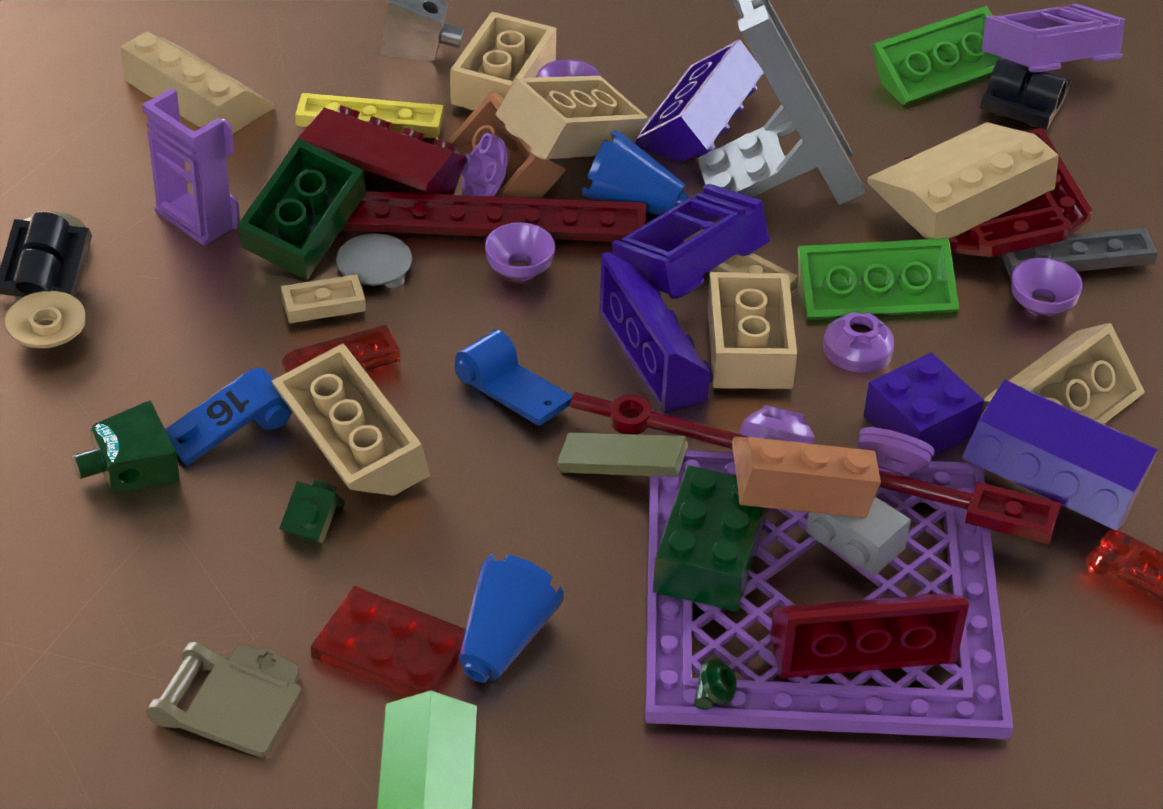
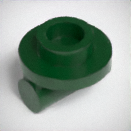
M712 659L701 666L694 705L699 709L708 710L714 703L723 705L734 698L737 685L735 674L721 660Z

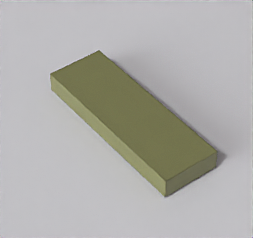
M568 433L557 464L561 473L678 477L688 444L685 436Z

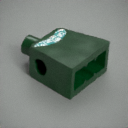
M151 400L93 424L90 428L93 449L73 455V462L79 479L103 473L110 490L115 493L180 481L176 450Z

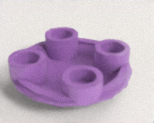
M485 133L471 154H464L467 157L461 172L462 195L494 196L505 178L508 166V149L505 141L496 135Z

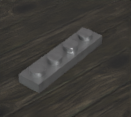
M1146 228L1073 234L1060 242L1003 254L1001 257L1011 278L1017 265L1032 258L1056 259L1070 265L1076 271L1155 264L1158 252Z

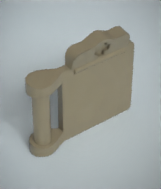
M188 643L181 655L182 664L160 699H154L146 711L147 717L156 725L182 728L260 758L265 757L301 695V687L297 684L299 680L297 664L282 658L273 648H254L241 644L234 649L230 659L200 643ZM199 670H210L209 676L187 712L176 707Z

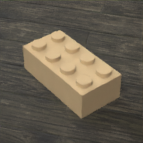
M601 76L515 78L495 114L506 124L505 128L509 133L522 138L531 146V152L543 160L596 156L605 139L613 142L610 134L612 130L621 132L635 143L649 120V117Z

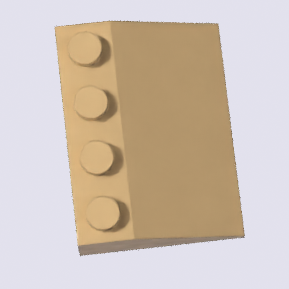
M986 122L867 177V183L925 239L952 238L1055 189L1059 155L1035 134Z

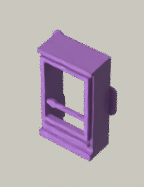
M1077 3L1069 4V7L1063 6V8L1054 7L994 17L986 16L982 51L1028 66V70L1032 72L1060 69L1061 62L1091 58L1094 61L1119 59L1123 56L1121 46L1125 19Z
M173 88L142 104L143 113L148 115L149 119L147 126L150 128L148 130V139L157 205L155 212L204 246L231 229H238L237 225L240 222L239 204L236 197L230 194L226 155L230 156L234 153L230 123L226 119L220 120L217 118L197 131H192L180 123L177 91ZM184 160L190 163L191 172L185 170ZM187 182H192L193 195L188 193Z

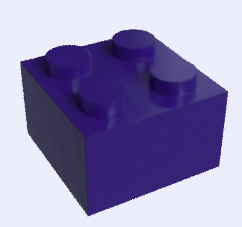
M931 352L868 383L863 417L875 428L896 431L928 443L934 448L933 456L971 438L981 417L984 399Z

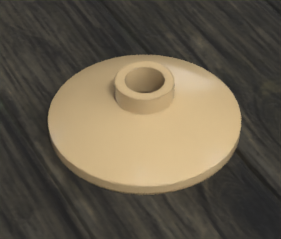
M41 291L24 296L9 308L5 316V326L9 336L17 343L32 348H50L62 345L75 338L82 331L86 322V313L82 303L74 296L59 291Z

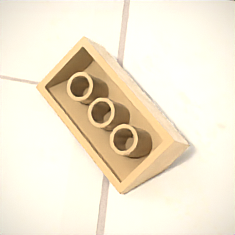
M146 31L120 46L125 81L152 98L173 88L177 91L179 115L200 128L217 118L220 120L226 119L231 125L232 134L274 109V104L270 100L177 44Z
M1111 323L1076 331L1009 380L1016 385L1102 424H1105L1145 393ZM998 388L984 398L982 414Z
M344 343L272 380L277 392L349 490L394 496L430 476L421 442Z

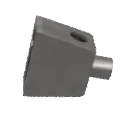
M389 0L379 55L433 61L436 59L440 43L460 47L464 27L445 23L448 5L442 0Z

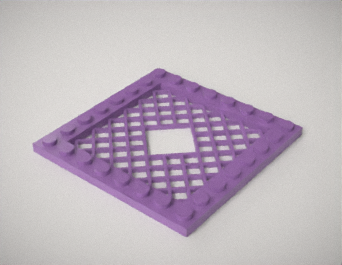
M687 450L678 477L650 476L645 723L1011 739L1013 722L990 529L965 523L966 509L879 487L875 497L885 501L916 524L908 532L906 547L920 556L910 565L895 557L889 564L897 569L899 573L888 581L878 573L873 576L859 566L853 565L847 558L826 544H823L879 587L863 600L881 598L887 593L893 598L907 597L906 594L896 588L907 578L923 589L915 596L921 594H943L944 592L940 588L949 582L950 593L967 597L969 608L957 659L958 666L955 663L939 664L953 675L942 685L938 684L925 674L927 670L934 666L928 665L902 668L908 674L897 683H894L880 670L863 671L851 681L842 674L836 673L813 675L806 679L803 677H790L788 679L791 682H774L772 680L779 676L775 655L767 649L772 645L770 635L758 642L744 630L758 621L771 631L772 619L766 614L778 605L781 607L795 605L765 581L819 543L811 535V537L799 545L786 535L787 532L797 525L806 531L809 512L800 511L797 513L793 510L777 509L789 518L788 521L778 528L766 520L764 530L769 534L760 540L756 555L770 566L758 575L753 571L750 572L740 607L750 615L735 624L722 613L726 609L693 602L706 613L692 622V601L653 593L655 557L687 465L736 476L733 452ZM931 461L923 470L909 474V478L972 494L977 482L985 483L983 468L973 463ZM918 502L929 504L937 511L925 519L911 508ZM768 508V514L775 509ZM941 518H943L944 532L933 525ZM924 531L939 541L930 550H927L914 540ZM776 540L791 550L779 560L765 550L766 547ZM945 549L948 565L937 557ZM927 563L943 573L932 583L916 572ZM755 588H758L771 598L759 608L744 598ZM713 619L728 630L715 640L700 629ZM692 636L706 646L694 656H692ZM735 637L750 648L739 658H735L723 648L725 644ZM714 653L727 663L734 673L738 672L746 680H736L737 685L732 701L723 705L714 703L710 709L702 710L694 705L699 678H692V670L700 675L702 666L700 663ZM758 655L773 666L772 669L761 677L745 666ZM828 676L836 684H819L817 682ZM872 678L881 686H864L862 684ZM917 680L926 688H908L907 686ZM957 684H960V690L952 689Z

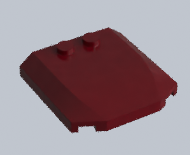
M1043 128L1025 131L1037 135L1058 154ZM1059 156L1055 189L957 236L949 238L951 253L994 257L1060 242L1091 221L1092 208Z

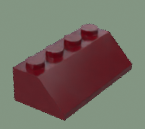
M339 105L337 111L324 107L297 137L356 167L435 194L454 195L467 157L455 152L457 146L455 144L435 138L434 144L422 141L423 133L403 127L401 133L390 130L391 122L374 116L370 117L369 122L358 119L359 111Z
M952 593L776 607L773 611L770 638L780 678L957 663L969 608L967 597Z

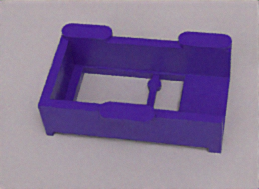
M707 184L702 187L703 193H696L695 198L690 197L622 238V242L618 240L613 241L614 255L643 271L652 286L656 285L659 291L669 294L672 299H679L704 283L702 275L735 254L747 256L770 242L771 239L767 232L762 200L716 185ZM720 217L723 218L722 220H720V221H718L717 223L713 224V222L716 221L717 219H719ZM701 229L704 230L701 233L689 239L688 241H684L685 239L700 231Z

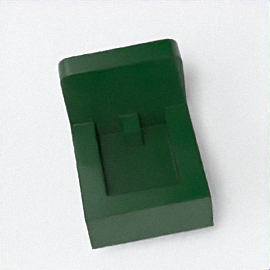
M313 479L311 485L297 481L279 529L284 533L323 545L335 509L343 510L345 501L335 493L337 488L329 483Z

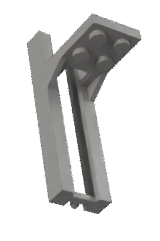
M731 0L741 19L737 20L741 34L771 84L781 105L763 127L698 157L705 186L712 184L754 197L818 167L839 205L865 194L864 185L849 159L853 156L851 148L769 0ZM797 130L801 139L788 155L784 156L779 138Z

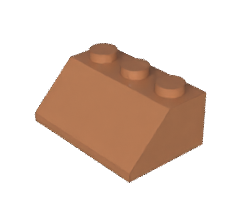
M491 91L447 142L457 145L456 153L470 155L485 133H491L505 141L508 149V166L505 178L494 196L541 198L562 176L566 169L559 159L543 160L538 158L531 152V146L522 138L516 137L506 130V124L495 115L504 98Z
M734 437L732 441L740 505L867 518L881 483L875 451L754 437Z

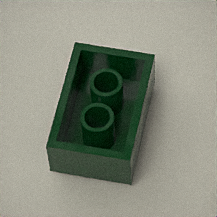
M297 138L238 223L237 228L242 248L308 280L365 196L364 170Z
M687 465L655 557L653 593L731 611H739L767 520L768 508L740 505L735 475Z

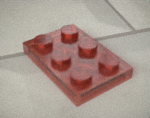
M354 586L312 643L311 658L409 697L427 691L438 693L459 662L458 658L465 628Z

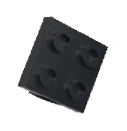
M998 59L992 71L988 89L982 97L980 109L993 112L998 116H1006L1025 122L1030 126L1048 129L1070 91L1072 80L1044 71L1032 72L1028 70L1029 67Z
M36 212L32 214L30 221L14 219L0 266V294L24 297L41 291H59L76 297L92 239L90 229L70 226L66 219L49 212Z

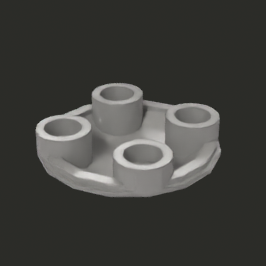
M378 233L360 235L348 240L339 248L336 257L338 270L343 276L358 274L361 286L364 284L372 286L384 284L392 288L404 283L405 273L410 269L413 260L410 248L402 240L391 235Z

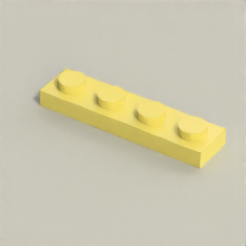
M302 93L295 114L296 126L307 127L324 107L337 111L339 105L359 111L358 119L369 122L370 117L374 116L391 122L390 130L401 133L403 127L423 133V138L439 139L444 109L443 105Z

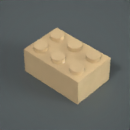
M491 12L450 69L451 104L468 110H475L491 91L505 98L515 78L537 77L538 71L544 65L556 60L557 28Z
M710 272L707 315L713 388L793 389L797 346L788 273Z

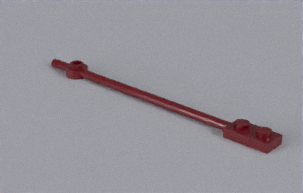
M574 392L571 399V408L609 417L612 427L621 434L637 435L643 433L648 428L729 449H733L732 441L734 437H748L652 412L649 401L635 394L622 395L614 401H609ZM879 470L881 480L879 487L966 509L965 523L1050 544L1060 512V502L977 482L972 494Z

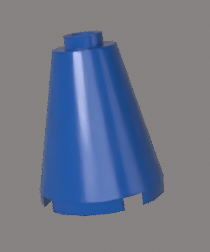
M616 130L610 132L613 142L605 139L589 170L587 178L593 180L590 190L585 187L582 189V196L593 201L646 203V213L657 216L662 215L689 198V194L684 192L686 184L625 135Z
M491 554L484 560L480 568L458 658L460 664L464 667L463 672L469 678L484 683L487 680H497L554 615L564 600V591L561 586L556 592L549 584L552 576L547 571L530 561L514 555L507 554L504 561L494 560L496 554Z

